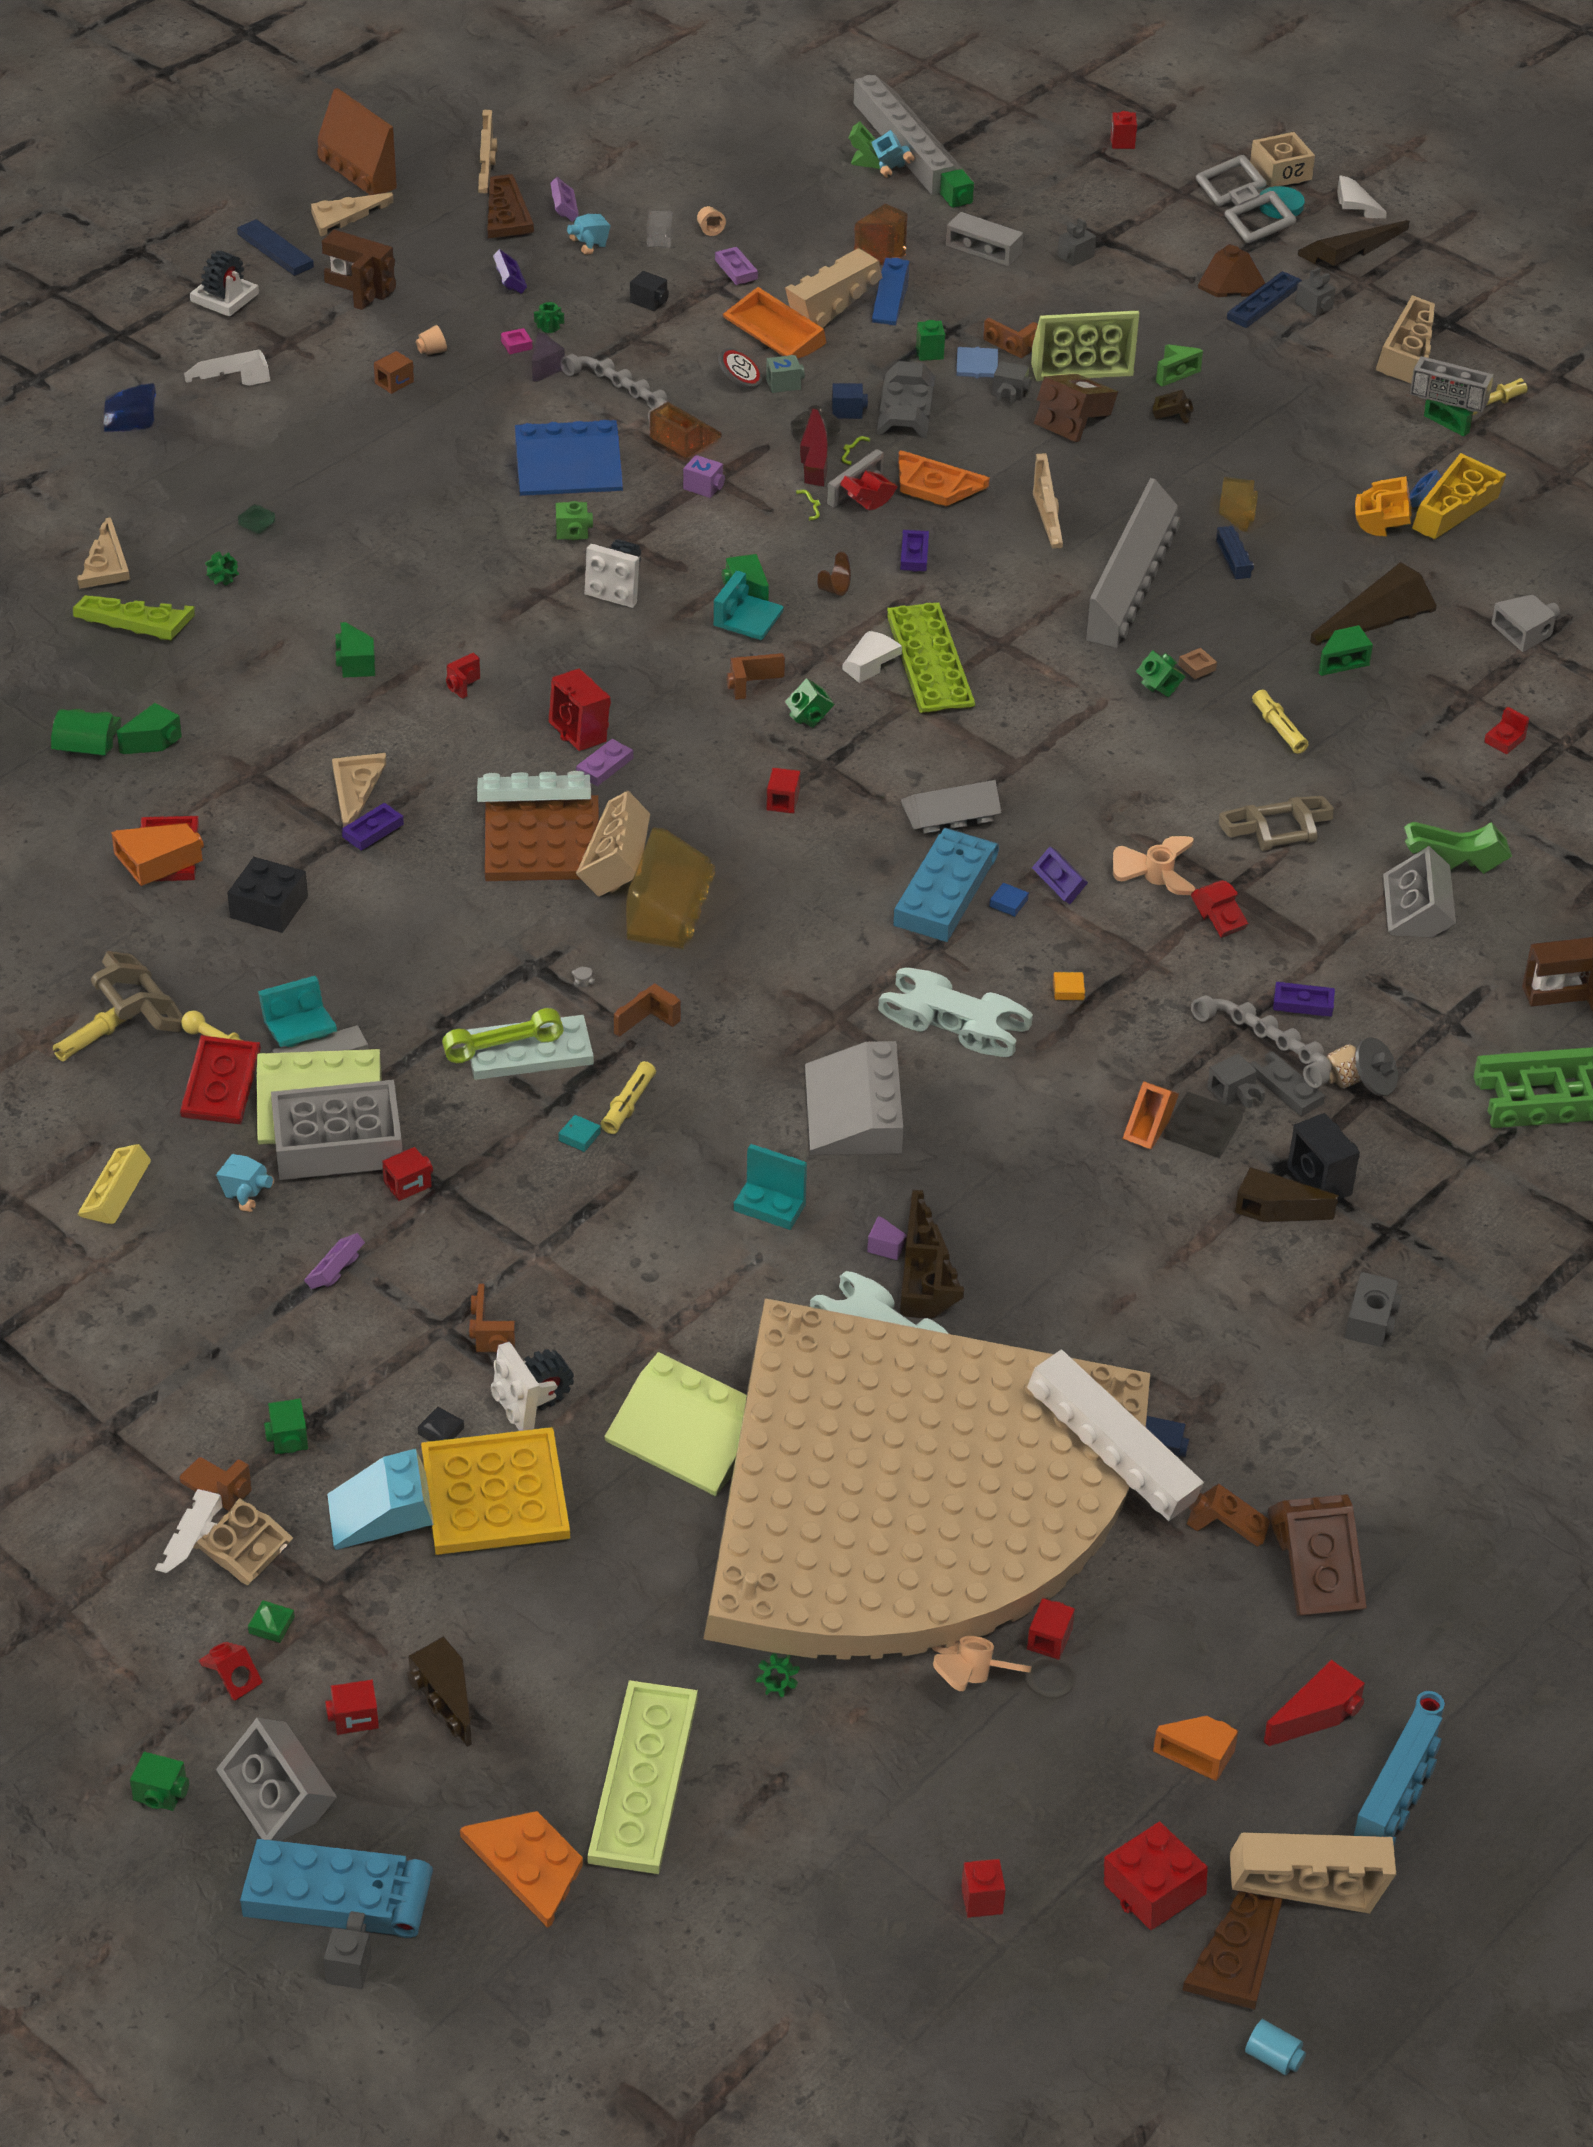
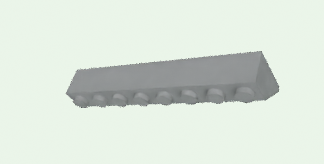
M866 75L862 78L854 79L855 106L881 136L892 130L901 146L909 147L915 160H910V164L905 161L906 166L931 195L939 194L941 173L963 168L894 89L876 75Z
M1150 478L1090 597L1086 641L1117 648L1121 638H1126L1129 622L1133 623L1136 617V607H1141L1144 592L1149 591L1152 577H1156L1159 562L1164 560L1166 547L1171 546L1173 532H1177L1179 529L1178 505L1156 479Z

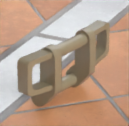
M1323 796L1289 798L1287 802L1258 807L1247 805L1219 814V826L1228 837L1256 833L1260 849L1267 851L1271 850L1273 846L1302 841L1307 843L1316 842L1318 836L1314 822L1332 820L1334 808ZM1290 812L1301 825L1302 830L1270 835L1267 821L1264 817ZM1243 819L1246 820V822L1232 824V822H1236Z
M107 951L102 960L106 968L95 973L91 978V983L96 989L101 990L115 1007L114 1012L119 1019L127 1020L142 1012L155 1029L181 1032L183 1015L169 995H165L152 980L151 972L132 954ZM116 982L142 985L147 992H139L123 1000L113 985ZM160 1014H167L168 1017H163Z

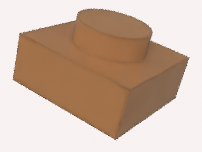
M1202 648L1179 656L1178 665L1191 677L1197 679L1216 671L1217 661Z

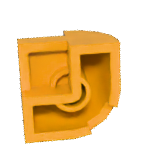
M1406 476L1373 482L1370 489L1362 494H1357L1355 500L1356 520L1360 528L1365 532L1375 536H1387V527H1400L1405 524H1411L1412 511Z

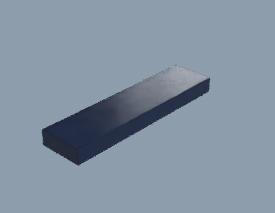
M255 219L237 227L240 237L294 276L314 267L313 259L259 220Z
M1284 271L1280 272L1228 311L1227 320L1248 328L1297 291L1298 283L1302 280Z

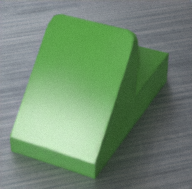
M858 122L853 126L849 135L852 145L859 149L855 152L851 164L880 169V160L871 143L876 138L861 122Z
M1166 345L1164 359L1158 361L1156 383L1163 387L1201 372L1203 351L1200 348Z

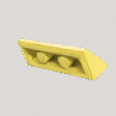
M139 1144L115 1149L78 1213L80 1217L107 1224H114L151 1162L150 1157Z

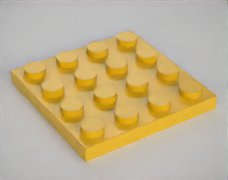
M553 1427L421 1443L423 1465L427 1476L434 1524L432 1525L435 1555L570 1539V1527Z

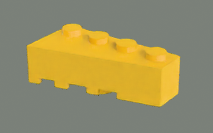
M1460 453L1419 505L1412 529L1433 539L1438 538L1499 497L1506 474Z

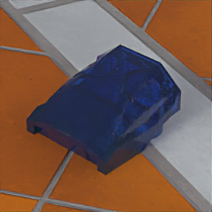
M155 383L131 387L107 396L104 408V432L131 431L135 427L138 429L151 427L155 421Z

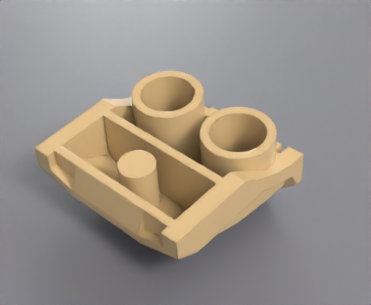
M239 1498L231 1510L221 1518L220 1522L214 1525L207 1535L205 1534L200 1538L193 1548L202 1550L240 1582L249 1585L284 1550L293 1537L269 1515L256 1510L253 1505Z

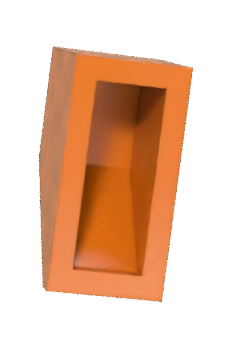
M1143 1081L1122 1139L1152 1149L1169 1123L1179 1093Z
M1209 1716L1159 1725L1155 1734L1153 1751L1217 1781L1235 1752L1238 1730L1223 1721H1217Z

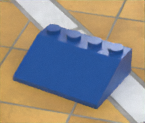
M616 420L515 425V448L520 496L623 491Z

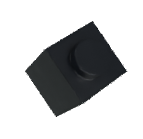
M642 271L630 281V303L656 311L668 300L667 279Z

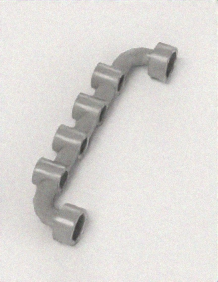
M570 354L561 359V368L566 375L572 376L579 373L582 366L591 367L598 377L606 376L611 379L615 387L620 388L623 386L628 389L633 398L641 397L645 399L648 406L652 408L648 412V419L653 427L660 428L668 424L672 407L667 402L666 393L661 389L651 392L650 386L645 379L636 382L632 381L631 372L628 369L615 371V365L609 358L598 361L592 357H577L575 354Z
M1207 995L1193 1000L1191 1011L1197 1020L1206 1021L1213 1018L1217 1010L1227 1012L1236 1024L1246 1023L1251 1026L1258 1037L1268 1036L1276 1041L1279 1049L1283 1051L1290 1049L1297 1053L1303 1063L1309 1064L1303 1071L1304 1079L1309 1086L1317 1088L1329 1081L1332 1064L1323 1055L1324 1050L1319 1042L1314 1041L1305 1045L1301 1042L1300 1033L1296 1029L1291 1028L1284 1032L1278 1029V1021L1274 1016L1268 1015L1262 1019L1257 1017L1255 1007L1249 1002L1238 1006L1231 1001L1212 999Z

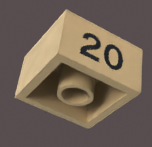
M1295 132L1253 140L1250 162L1266 180V184L1269 187L1299 184L1303 181L1312 180L1315 155Z

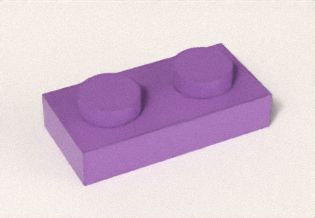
M556 177L550 183L555 204L554 208L560 216H566L573 222L579 216L574 190Z
M737 247L715 252V261L736 285L758 279L757 269Z
M611 739L578 764L576 771H582L584 775H590V783L599 786L633 759V750Z
M358 1233L340 1239L304 1281L311 1289L323 1285L329 1287L341 1277L340 1270L358 1258L359 1254L357 1251L365 1243Z

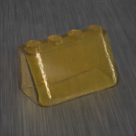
M653 827L631 883L627 897V940L684 949L687 938L693 937L694 919H699L701 900H706L708 881H713L715 865L711 864V859L666 829Z

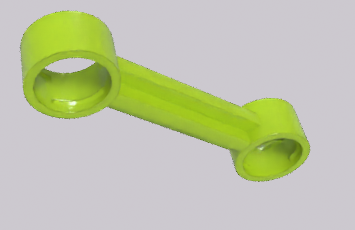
M544 1008L535 1012L528 1022L472 1035L465 1029L452 1030L443 1037L442 1044L446 1057L450 1062L463 1063L470 1060L476 1050L531 1037H535L540 1042L555 1041L563 1034L564 1027L560 1015L555 1009ZM546 1023H554L547 1028H540ZM457 1044H466L461 1048L452 1049V1047Z

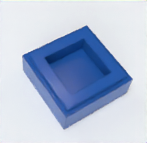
M1002 883L990 898L989 907L1015 917L1028 901L1029 892Z

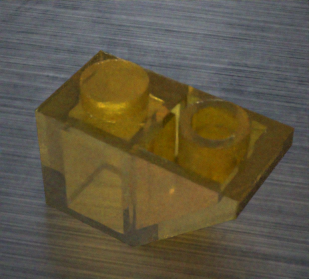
M1224 477L1219 513L1241 531L1248 532L1249 522H1254L1258 499V491H1254L1255 481Z

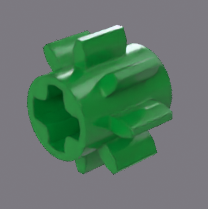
M546 302L539 306V311L534 312V323H537V328H540L541 331L554 333L560 329V324L565 323L564 313L561 312V307H558L557 304Z
M218 551L211 555L209 561L205 562V565L208 566L206 575L214 581L215 585L223 582L226 586L233 582L234 577L239 575L237 571L238 561L230 556L229 552L222 556Z
M772 1653L770 1663L761 1660L758 1667L765 1672L757 1677L756 1682L764 1683L767 1687L766 1695L771 1691H778L780 1697H784L786 1686L793 1689L796 1688L798 1682L792 1676L799 1672L800 1667L792 1666L790 1663L791 1655H787L785 1658H778L777 1653ZM774 1668H777L778 1673L785 1674L782 1680H779L778 1675H771Z

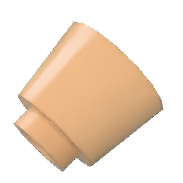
M710 206L704 207L698 212L697 221L706 235L716 236L723 231L726 225V218L721 212Z
M438 325L419 334V339L416 340L417 348L421 354L425 353L428 356L447 351L445 338Z

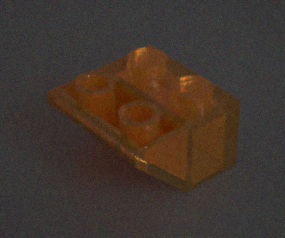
M886 203L855 223L854 250L858 248L879 260L880 265H884L886 258H902L906 255L908 214Z
M666 402L650 412V437L685 458L722 437L721 432L670 402Z

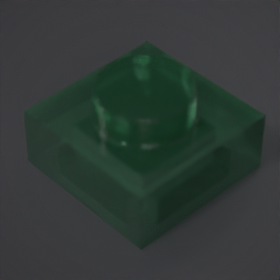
M253 504L238 516L240 526L258 534L275 522L274 512L256 504Z

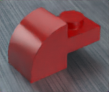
M866 470L861 479L844 476L840 483L842 487L848 490L847 495L867 510H875L883 506L893 496L898 487L882 474Z
M1220 880L1196 889L1191 893L1190 896L1203 919L1210 918L1221 938L1241 931L1249 924L1235 901L1238 895L1237 891L1227 881Z

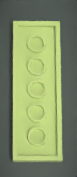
M629 1680L587 1855L588 1864L659 1874L698 1700V1690Z

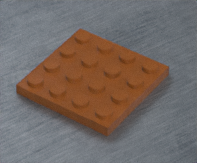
M591 795V799L485 802V881L581 880L576 872L599 823L598 795Z

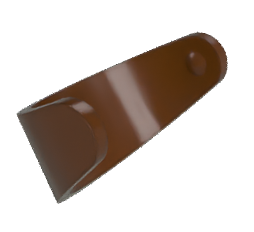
M841 551L836 554L831 576L826 570H821L818 573L817 584L820 590L839 596L846 594L851 580L850 563L846 553Z

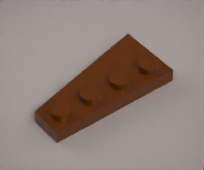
M513 174L490 177L488 239L511 235H525L526 233L534 232V223Z
M1239 1891L1223 1921L1221 1920L1216 1928L1212 1940L1199 1956L1195 1968L1185 1979L1183 1991L1255 2010L1283 1898Z

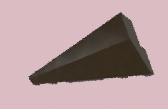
M1405 220L1320 239L1298 250V256L1313 264L1324 260L1335 266L1356 253L1365 256L1409 229L1410 221Z
M1400 562L1312 632L1310 642L1319 646L1322 640L1329 639L1334 631L1359 625L1364 632L1391 625L1395 619L1407 616L1408 619H1412L1419 612L1427 610L1429 613L1436 611L1437 605L1422 575Z
M912 1189L900 1315L903 1317L932 1319L964 1298V1287L960 1286L957 1270L952 1267L949 1251L938 1225L933 1222L932 1211L925 1203L923 1190Z

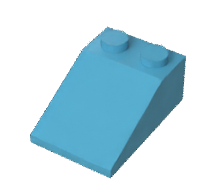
M416 1449L382 1457L327 1494L335 1550L434 1525L426 1471Z

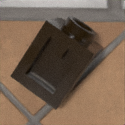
M1179 390L1155 397L1152 412L1155 419L1169 418L1179 413L1183 423L1186 424L1190 422L1191 413H1193L1194 408L1191 399L1186 397L1184 390Z

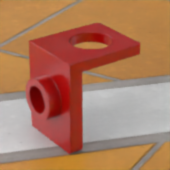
M223 1642L213 1647L209 1654L199 1659L202 1667L218 1671L232 1700H237L263 1683L245 1646ZM244 1666L249 1672V1679L245 1685L237 1687L233 1684L231 1676L237 1667Z

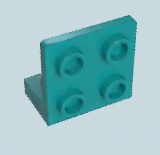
M736 571L714 599L713 626L762 640L783 613L784 607L747 595L749 587L746 585V573Z
M316 976L258 991L264 1023L280 1047H293L301 1041L312 1038H324L330 1033L337 1031L335 1022L323 1006L319 980Z
M750 1144L747 1149V1182L734 1201V1211L791 1230L806 1206L807 1163L797 1158Z

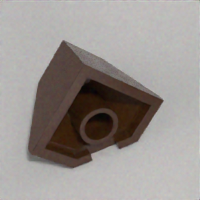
M1229 244L1215 253L1198 284V288L1215 297H1227V293H1240L1241 297H1248L1262 287L1265 281L1250 254L1239 249L1237 246Z

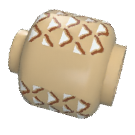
M1345 1045L1327 1055L1332 1064L1330 1084L1336 1082L1339 1087L1345 1089L1362 1081L1357 1071L1355 1061L1356 1047L1353 1045Z

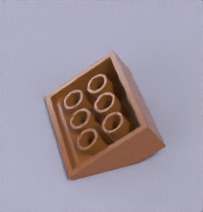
M339 88L334 89L318 135L317 153L319 159L369 195L383 194L397 189L393 126Z

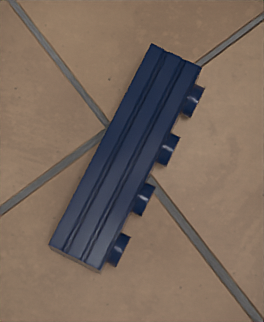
M1233 526L1217 527L1216 542L1235 580L1251 578L1254 564L1253 561L1249 560L1248 551L1244 550V544L1239 539V533L1235 531Z

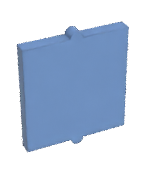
M957 347V376L975 378L994 377L998 367V349Z

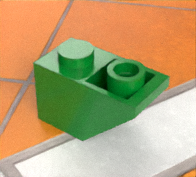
M340 622L341 633L335 634L337 667H342L343 678L375 676L373 637L346 622Z

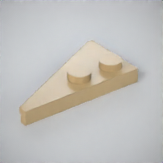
M483 110L480 163L482 165L481 173L479 174L478 193H488L491 165H496V152L498 149L497 138H493L492 110Z
M390 192L355 198L345 197L341 200H324L311 204V212L320 236L327 235V229L333 226L342 228L348 223L368 216L369 209L376 206L379 209L387 207L393 203V194Z
M1036 454L1033 496L1052 549L1062 548L1063 541L1058 519L1059 503L1058 499L1054 497L1047 454Z
M111 517L106 518L105 522L102 523L99 529L100 536L98 540H94L89 551V557L84 562L83 574L77 578L79 589L130 580L129 570Z
M386 753L332 759L343 828L357 820L386 766Z

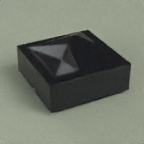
M437 1407L418 1426V1435L429 1441L454 1439L464 1429V1420Z

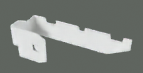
M259 349L201 361L184 373L186 383L192 382L193 377L200 376V379L220 376V372H224L225 375L239 371L241 372L242 384L250 386L270 381L267 362Z
M197 1489L192 1500H195L192 1504L193 1509L187 1508L177 1527L180 1531L178 1534H173L163 1553L167 1557L163 1564H157L156 1571L168 1573L185 1561L195 1543L205 1534L207 1535L214 1525H217V1523L211 1521L213 1516L222 1509L220 1494Z

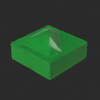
M262 1600L248 1625L249 1634L281 1643L295 1618L294 1610Z

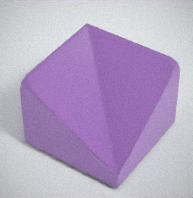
M878 1216L868 1236L867 1252L898 1260L906 1243L907 1235L884 1218Z

